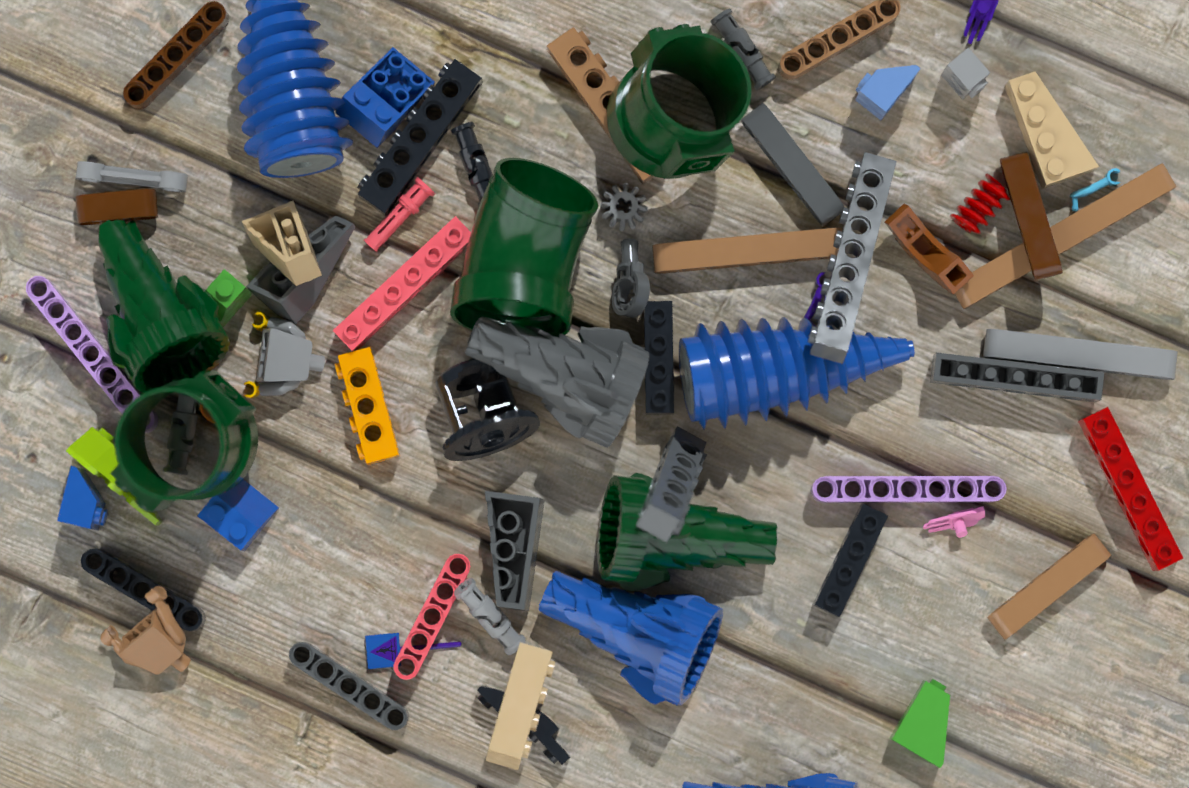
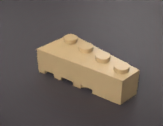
M1035 71L1007 82L1005 88L1042 189L1094 172L1099 167Z
M520 642L490 741L486 761L519 770L522 757L528 759L532 742L527 741L530 730L536 731L540 715L535 714L538 703L544 704L548 688L543 687L545 677H552L556 663L551 660L552 651Z

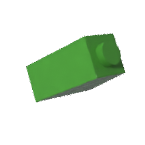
M225 269L205 290L219 305L217 317L223 327L253 295Z
M934 679L930 683L923 680L889 739L941 768L944 764L950 695L944 692L947 687Z

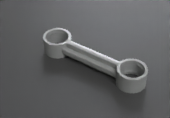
M79 161L77 162L75 179L94 183L108 182L159 188L172 192H186L188 175L172 171L157 172Z

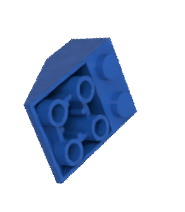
M392 47L342 96L345 105L336 110L335 113L339 117L349 120V125L378 148L397 129L422 99L427 88L430 85H434L435 81Z

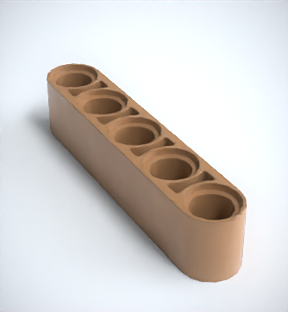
M876 0L786 52L779 63L780 75L787 80H795L889 26L899 15L901 8L899 1ZM884 4L892 6L894 14L891 16L883 15L880 11V6ZM860 18L867 19L870 22V28L867 30L859 29L856 25V20ZM842 32L846 36L847 41L843 44H837L833 41L832 34ZM818 46L822 49L823 55L819 58H814L810 56L808 48ZM787 60H795L799 64V69L795 72H790L785 68L784 63Z
M1092 533L993 611L987 619L1003 639L1006 640L1111 556V553L1095 533Z

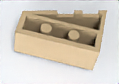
M294 201L242 221L252 244L295 286L322 276L304 222Z

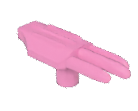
M984 506L965 509L948 514V516L932 519L923 525V529H928L931 533L951 528V530H955L957 537H965L968 534L966 527L974 526L978 521L985 518Z

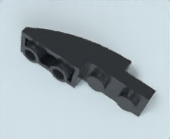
M480 686L477 689L480 693L477 697L478 700L488 710L493 707L499 713L505 691ZM536 708L535 714L540 715L536 731L530 730L528 737L534 743L539 740L546 747L543 753L553 764L559 761L563 765L571 756L552 737L559 730V727Z

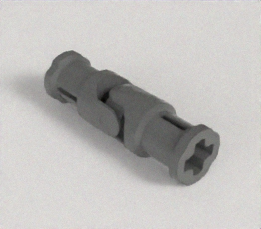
M728 8L715 16L710 22L712 25H716L724 37L723 41L740 56L750 78L755 84L754 88L759 90L772 82L776 76L774 73H770L762 61V54L752 42L744 27L740 28L732 16L733 11Z

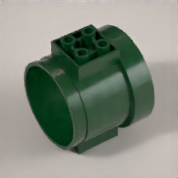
M681 24L668 30H664L663 27L653 28L647 32L646 36L631 52L634 67L617 84L610 96L607 107V124L610 136L621 155L635 168L646 174L664 179H675L694 174L714 172L735 152L729 132L742 120L750 104L752 89L748 70L732 47L713 35L702 33L700 25L690 27L689 24ZM650 72H671L694 84L703 93L712 108L716 131L702 132L691 130L669 118L660 108L651 88Z
M216 370L200 372L196 378L176 380L160 388L150 390L131 402L120 417L115 433V454L118 465L110 474L116 479L114 482L124 492L129 491L136 498L135 502L142 510L150 511L151 513L168 509L175 500H203L221 495L238 485L253 465L258 448V429L253 415L256 408ZM173 392L188 395L199 401L210 412L219 431L220 453L215 469L209 478L195 490L176 487L161 478L152 466L146 450L145 430L148 417L154 407L164 397Z

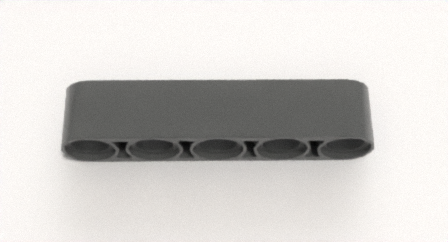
M761 103L742 118L741 122L745 129L821 226L824 227L842 213L843 203L764 103Z
M298 642L291 647L289 659L300 670L387 728L399 730L407 725L409 721L408 710L372 684L310 643ZM302 646L306 647L310 652V658L305 663L299 662L295 656L296 650ZM324 662L330 663L333 667V674L330 678H323L319 674V667ZM346 678H352L356 681L357 688L352 694H347L342 689V683ZM371 693L376 694L380 698V705L375 710L369 709L365 704L366 697ZM398 709L403 713L404 719L400 725H394L389 721L388 715L391 710Z

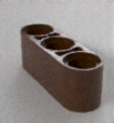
M137 189L76 196L78 225H97L108 220L129 222L158 218L156 189Z

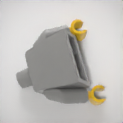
M262 312L255 313L257 317H262L264 320L261 325L252 324V326L259 331H263L256 382L247 381L244 383V385H252L254 392L251 395H244L245 397L255 398L259 394L261 396H281L298 388L300 381H307L309 370L323 371L325 357L311 354L312 341L306 340L305 333L293 322L275 317L269 319Z

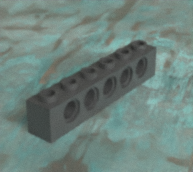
M935 353L932 360L930 383L1096 403L1102 399L1104 372Z
M678 426L676 427L664 447L636 526L665 542L668 541L672 533L677 535L685 522L684 517L690 507L688 505L694 495L693 490L698 483L697 478L702 471V464L707 456L704 453L706 441Z

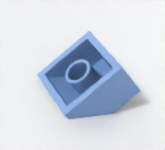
M917 65L877 69L873 75L867 73L855 90L858 92L855 101L879 120H882L916 78L921 68Z

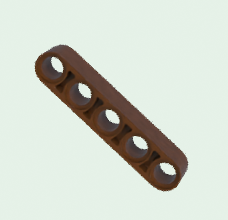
M216 1L206 3L126 84L123 95L131 107L138 110L148 107L227 26L229 15L221 3ZM213 10H220L222 12V17L217 22L208 20V16ZM193 30L202 31V38L199 41L192 42L189 40V35ZM182 50L183 57L181 60L176 62L170 60L172 51ZM154 70H163L164 75L161 80L151 81L150 76ZM136 89L144 90V97L140 101L131 100V94Z
M1027 151L1000 158L1002 173L1034 280L1037 281L1063 274L1060 258Z

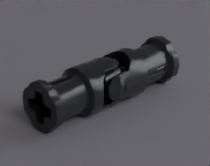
M468 122L451 129V133L456 136L460 147V158L468 174L471 187H475L480 201L478 206H480L493 173L489 167L483 146L477 141L473 130L475 127L474 122Z

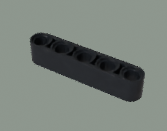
M89 549L83 553L81 566L87 573L151 611L156 608L155 604L138 595L137 587L140 583L146 582L151 590L156 586H162L161 584L103 550ZM97 553L102 558V564L98 569H92L89 565V559L93 554ZM117 568H122L126 572V578L120 584L116 583L113 579V573ZM162 586L165 588L167 596L174 600V608L171 612L179 626L186 631L201 629L206 621L204 611ZM191 610L198 614L199 619L197 624L192 627L188 626L185 622V615Z

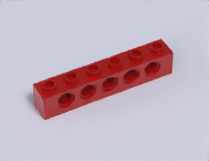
M1106 407L1079 420V425L1152 571H1159L1184 559L1109 408Z

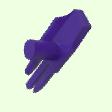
M973 0L969 11L970 16L964 29V36L966 37L973 19H976L968 39L969 44H972L979 24L983 22L976 41L981 40L988 22L993 17L999 0Z

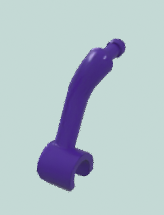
M821 272L816 277L817 290L804 315V318H807L814 327L816 326L810 319L815 315L818 302H821L823 295L820 294L822 284L819 282V278L826 272Z

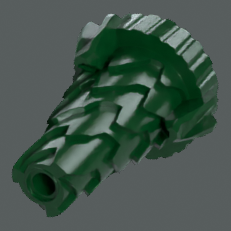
M108 220L99 225L98 244L104 257L103 266L106 270L109 288L118 303L114 307L119 316L111 314L106 319L109 352L113 365L124 368L135 388L139 389L142 393L160 388L176 380L196 378L200 372L211 371L216 368L220 361L225 358L230 345L229 338L217 317L219 309L217 302L185 275L178 277L176 282L168 265L163 267L152 248L147 246L134 220L128 223L123 220Z
M634 473L630 477L614 475L608 483L599 519L597 541L598 569L602 579L618 582L625 591L642 590L669 582L668 568L693 571V567L717 569L724 565L746 568V563L756 565H773L775 563L777 546V524L775 522L745 519L739 515L718 512V507L689 503L688 506L690 507L684 517L685 522L677 535L672 533L668 541L665 542L636 526L653 478L641 473Z

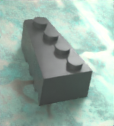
M485 491L491 538L490 547L494 568L496 606L529 611L545 500L536 497Z

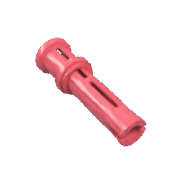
M417 177L415 179L416 183L405 195L401 194L399 196V203L364 239L375 252L411 214H418L420 211L419 207L429 196L433 197L436 194L420 178Z

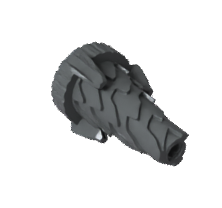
M481 316L474 325L464 354L493 366L500 374L518 382L517 387L542 397L541 402L545 404L544 407L573 436L577 438L583 437L606 448L610 447L623 427L637 397L648 366L649 352L633 344L629 333L624 330L581 326L577 334L581 341L579 342L561 333L557 337L536 327H522L509 321L505 324L493 318Z

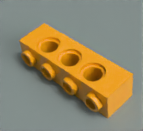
M371 347L338 355L339 362L335 363V369L338 379L344 378L346 389L342 390L345 405H351L353 416L349 417L352 432H358L361 442L356 444L360 460L365 459L366 464L370 465L400 457ZM356 373H364L366 375L367 381L364 386H353L352 377ZM365 399L372 400L374 403V409L369 414H362L359 411V404ZM377 426L381 430L380 438L377 441H369L366 437L368 428Z

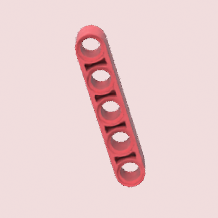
M453 554L442 567L394 662V672L399 678L404 680L412 679L419 672L456 599L454 591L465 581L470 571V561L466 556ZM456 558L463 560L465 563V571L459 575L452 573L449 566L450 562ZM446 583L451 586L453 593L449 599L443 600L438 597L437 588L440 584ZM430 608L436 609L440 614L439 621L434 625H430L424 620V613ZM420 633L427 638V645L424 649L416 650L412 647L411 639L415 634ZM403 659H410L414 663V671L409 675H403L398 670L399 662Z

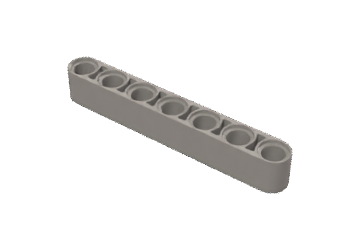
M986 329L983 357L1120 375L1175 380L1178 352L1142 346Z

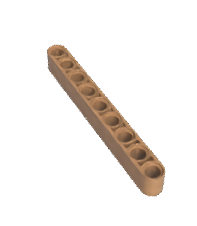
M1159 164L1051 226L1058 255L1175 189L1177 186L1164 164ZM1024 244L1016 246L972 272L974 276L955 293L963 309L968 308L1031 271Z

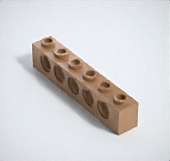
M572 27L546 46L547 52L614 144L609 133L607 110L603 107V102L610 98L619 81L614 75L609 77L604 70L607 65L600 54L596 53L594 55L588 47L591 42L582 30L577 32ZM574 54H583L586 57V62L581 66L574 65L570 60ZM591 76H598L602 79V85L598 88H591L587 85V79ZM625 159L642 184H645L654 177L635 168Z

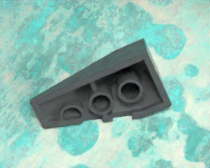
M335 215L308 235L322 276L295 286L270 262L246 286L247 289L279 317L297 324L316 302L352 235L355 225Z

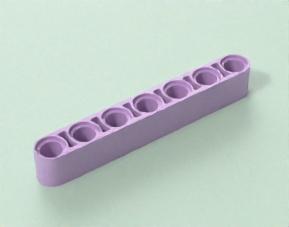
M42 276L30 278L26 284V293L123 414L129 405H122L120 401L121 394L130 390L133 393L134 401L141 393L135 388L121 368L113 365L109 353L55 285ZM44 282L47 286V291L43 296L37 297L34 293L35 286ZM57 304H62L64 307L63 315L59 318H53L52 308ZM73 326H80L81 336L76 340H71L69 338V330ZM96 347L99 351L98 358L93 362H88L86 352L88 349ZM108 369H114L116 372L115 380L112 383L106 384L103 380L104 372ZM154 410L150 413L151 421L146 426L145 433L153 431L158 425V416Z
M824 476L815 480L811 486V495L816 501L822 503L995 502L1002 499L1006 494L1005 482L996 476ZM990 481L995 482L999 487V493L995 497H990L985 491L986 484ZM820 482H827L831 486L832 491L829 497H821L817 493V485ZM848 482H855L859 486L860 491L856 497H849L845 493V485ZM876 482H883L887 486V494L884 497H877L874 494L873 486ZM904 482H911L915 486V494L912 497H906L902 494L901 486ZM932 482H939L943 486V493L940 497H934L930 494L929 486ZM960 482H967L970 485L971 493L968 497L959 495L957 486Z

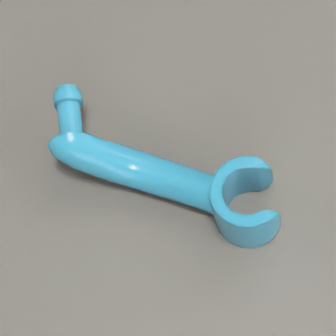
M1113 168L1105 174V178L1071 193L1069 197L1072 198V211H1078V198L1093 194L1108 185L1114 187L1121 182L1112 181L1110 174H1117L1121 171Z

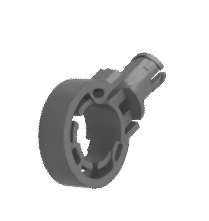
M627 238L621 241L622 259L621 263L616 267L617 280L612 291V306L616 314L636 318L647 305L650 283L647 275L644 273V264L638 260V240ZM634 289L633 293L635 294V296L632 297L629 302L628 295L630 294V290Z

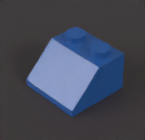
M71 466L57 521L99 531L100 525L104 526L107 519L108 510L104 509L106 503L86 470Z
M243 479L231 490L212 497L197 516L235 547L245 552L279 507Z

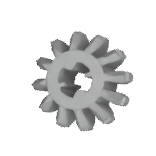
M627 183L623 184V192L619 191L617 185L612 186L615 195L613 196L605 192L604 197L610 202L600 203V208L609 210L602 214V218L608 219L613 217L609 223L611 228L618 221L620 222V231H624L625 223L627 222L632 230L635 229L636 226L633 219L641 223L644 221V217L637 212L644 213L648 209L645 205H638L646 200L645 195L635 198L639 188L634 187L631 193H629ZM620 201H623L625 204H631L632 207H629L628 213L616 209L619 208Z

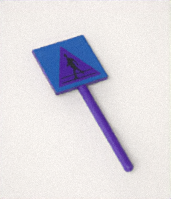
M399 633L365 636L368 669L393 667L402 648L400 647ZM462 643L432 644L430 650L461 647ZM427 644L413 645L412 647L416 650H422Z

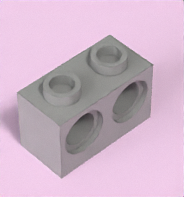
M968 47L946 66L941 75L963 100L968 95L971 98L975 97L985 88L984 86L988 84L986 78L990 72Z

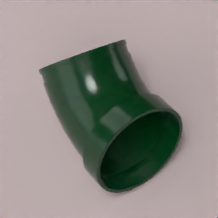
M504 158L499 160L495 166L494 174L488 182L475 217L461 277L454 283L450 308L452 319L471 331L476 321L482 316L493 318L505 324L509 321L522 327H536L557 337L559 333L566 335L571 329L574 298L570 293L576 263L591 225L592 217L598 209V201L593 193L576 179L548 165L522 158Z

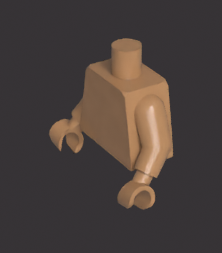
M156 586L145 594L147 601L155 604L156 608L126 633L122 640L112 625H109L101 634V642L107 646L113 645V650L126 664L146 669L154 674H161L170 665L183 672L191 661L183 653L186 636L175 620L169 605H166L164 602L167 598V592L162 586Z

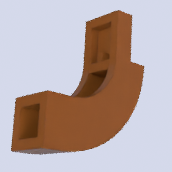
M905 203L884 222L896 237L895 240L918 266L953 295L974 276L961 258L944 247Z

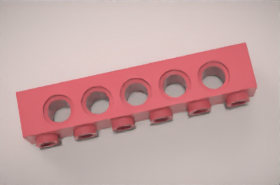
M455 216L345 318L333 332L352 352L359 350L467 249L471 232Z

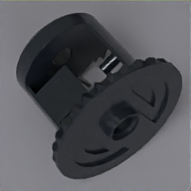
M473 358L450 367L435 382L453 433L446 439L442 447L444 457L448 460L467 461L492 455L527 439L540 426V420L535 412L528 409L519 410L508 378L500 374L493 366ZM475 394L474 401L481 419L478 421L474 420L462 427L459 415L468 413L467 406L463 405L455 408L452 399Z

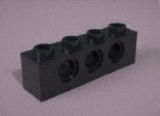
M648 301L644 309L645 351L649 352L648 366L645 372L646 415H674L672 301Z
M866 504L860 505L812 604L813 606L835 617L841 616L888 515Z

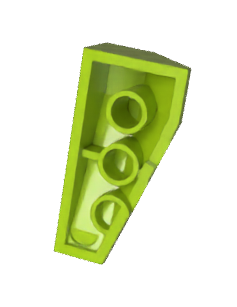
M91 427L66 450L68 454L93 475L99 478L102 477L110 489L120 496L123 495L132 507L153 524L159 526L163 522L157 511L151 513L150 511L142 510L136 504V498L129 491L124 492L115 484L114 481L116 479L110 474L118 465L115 444L112 442L115 437L102 427L98 430Z

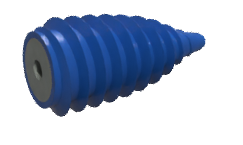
M248 0L245 6L252 14L247 16L240 24V29L247 35L237 45L239 52L245 55L238 62L237 70L240 74L246 76L238 84V91L246 96L239 105V110L242 114L249 117L243 122L241 129L244 134L252 137L245 143V152L252 157L258 158L262 175L273 178L307 176L338 166L344 160L342 151L349 148L353 144V140L339 136L338 131L347 127L349 120L335 116V111L343 107L345 101L340 98L331 97L330 92L340 86V81L325 75L326 71L334 67L335 62L331 59L321 58L319 52L324 50L329 43L322 39H314L311 34L321 24L317 21L306 20L303 12L310 5L298 0Z
M785 317L779 320L776 330H772L765 318H760L756 331H751L747 322L744 319H740L735 332L732 333L723 321H719L715 333L712 335L709 334L702 323H699L694 337L680 338L679 367L686 409L692 422L698 421L703 430H705L707 420L718 418L723 428L726 429L729 416L737 414L746 426L749 413L759 411L763 419L767 421L770 408L779 406L787 417L790 403L799 400L807 411L810 398L819 394L827 404L829 391L840 386L844 393L847 394L849 383L860 378L866 382V376L908 361L910 357L915 356L913 341H907L906 338H892L890 336L887 338L875 337L870 332H867L865 335H858L853 332L848 352L843 364L810 355L812 344L807 342L812 324L807 318L801 319L797 330H793L790 322ZM827 325L828 328L834 330L832 325Z

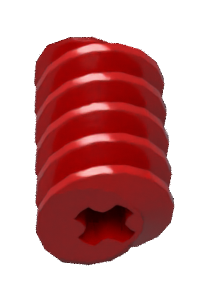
M985 174L987 181L980 180L978 182L981 190L975 188L971 190L973 198H964L966 207L957 206L956 210L959 216L950 214V218L967 233L974 232L980 235L981 231L977 225L988 226L989 224L985 216L988 215L995 218L996 215L992 208L996 207L1002 210L1003 206L999 200L1001 198L1007 201L1010 200L1007 190L989 174Z

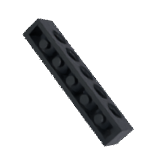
M456 59L451 64L447 62L438 74L440 77L435 87L430 85L422 96V99L425 101L419 109L416 107L412 109L406 118L407 126L403 131L398 130L390 140L392 146L386 154L382 152L373 164L376 169L371 176L366 174L357 186L360 190L358 192L359 198L385 216L392 210L399 196L410 185L483 83L482 77ZM448 85H454L458 88V93L455 97L448 98L443 95L444 88ZM433 107L441 109V117L437 120H430L427 117L429 109ZM415 130H423L426 133L425 139L420 143H415L411 140V134ZM400 152H406L410 155V159L405 165H398L394 161L395 156ZM386 174L391 175L394 179L393 184L388 188L380 187L378 184L379 178Z

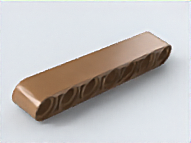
M843 228L652 245L655 274L830 259L831 254L836 255L838 249L833 247L837 231L842 232Z

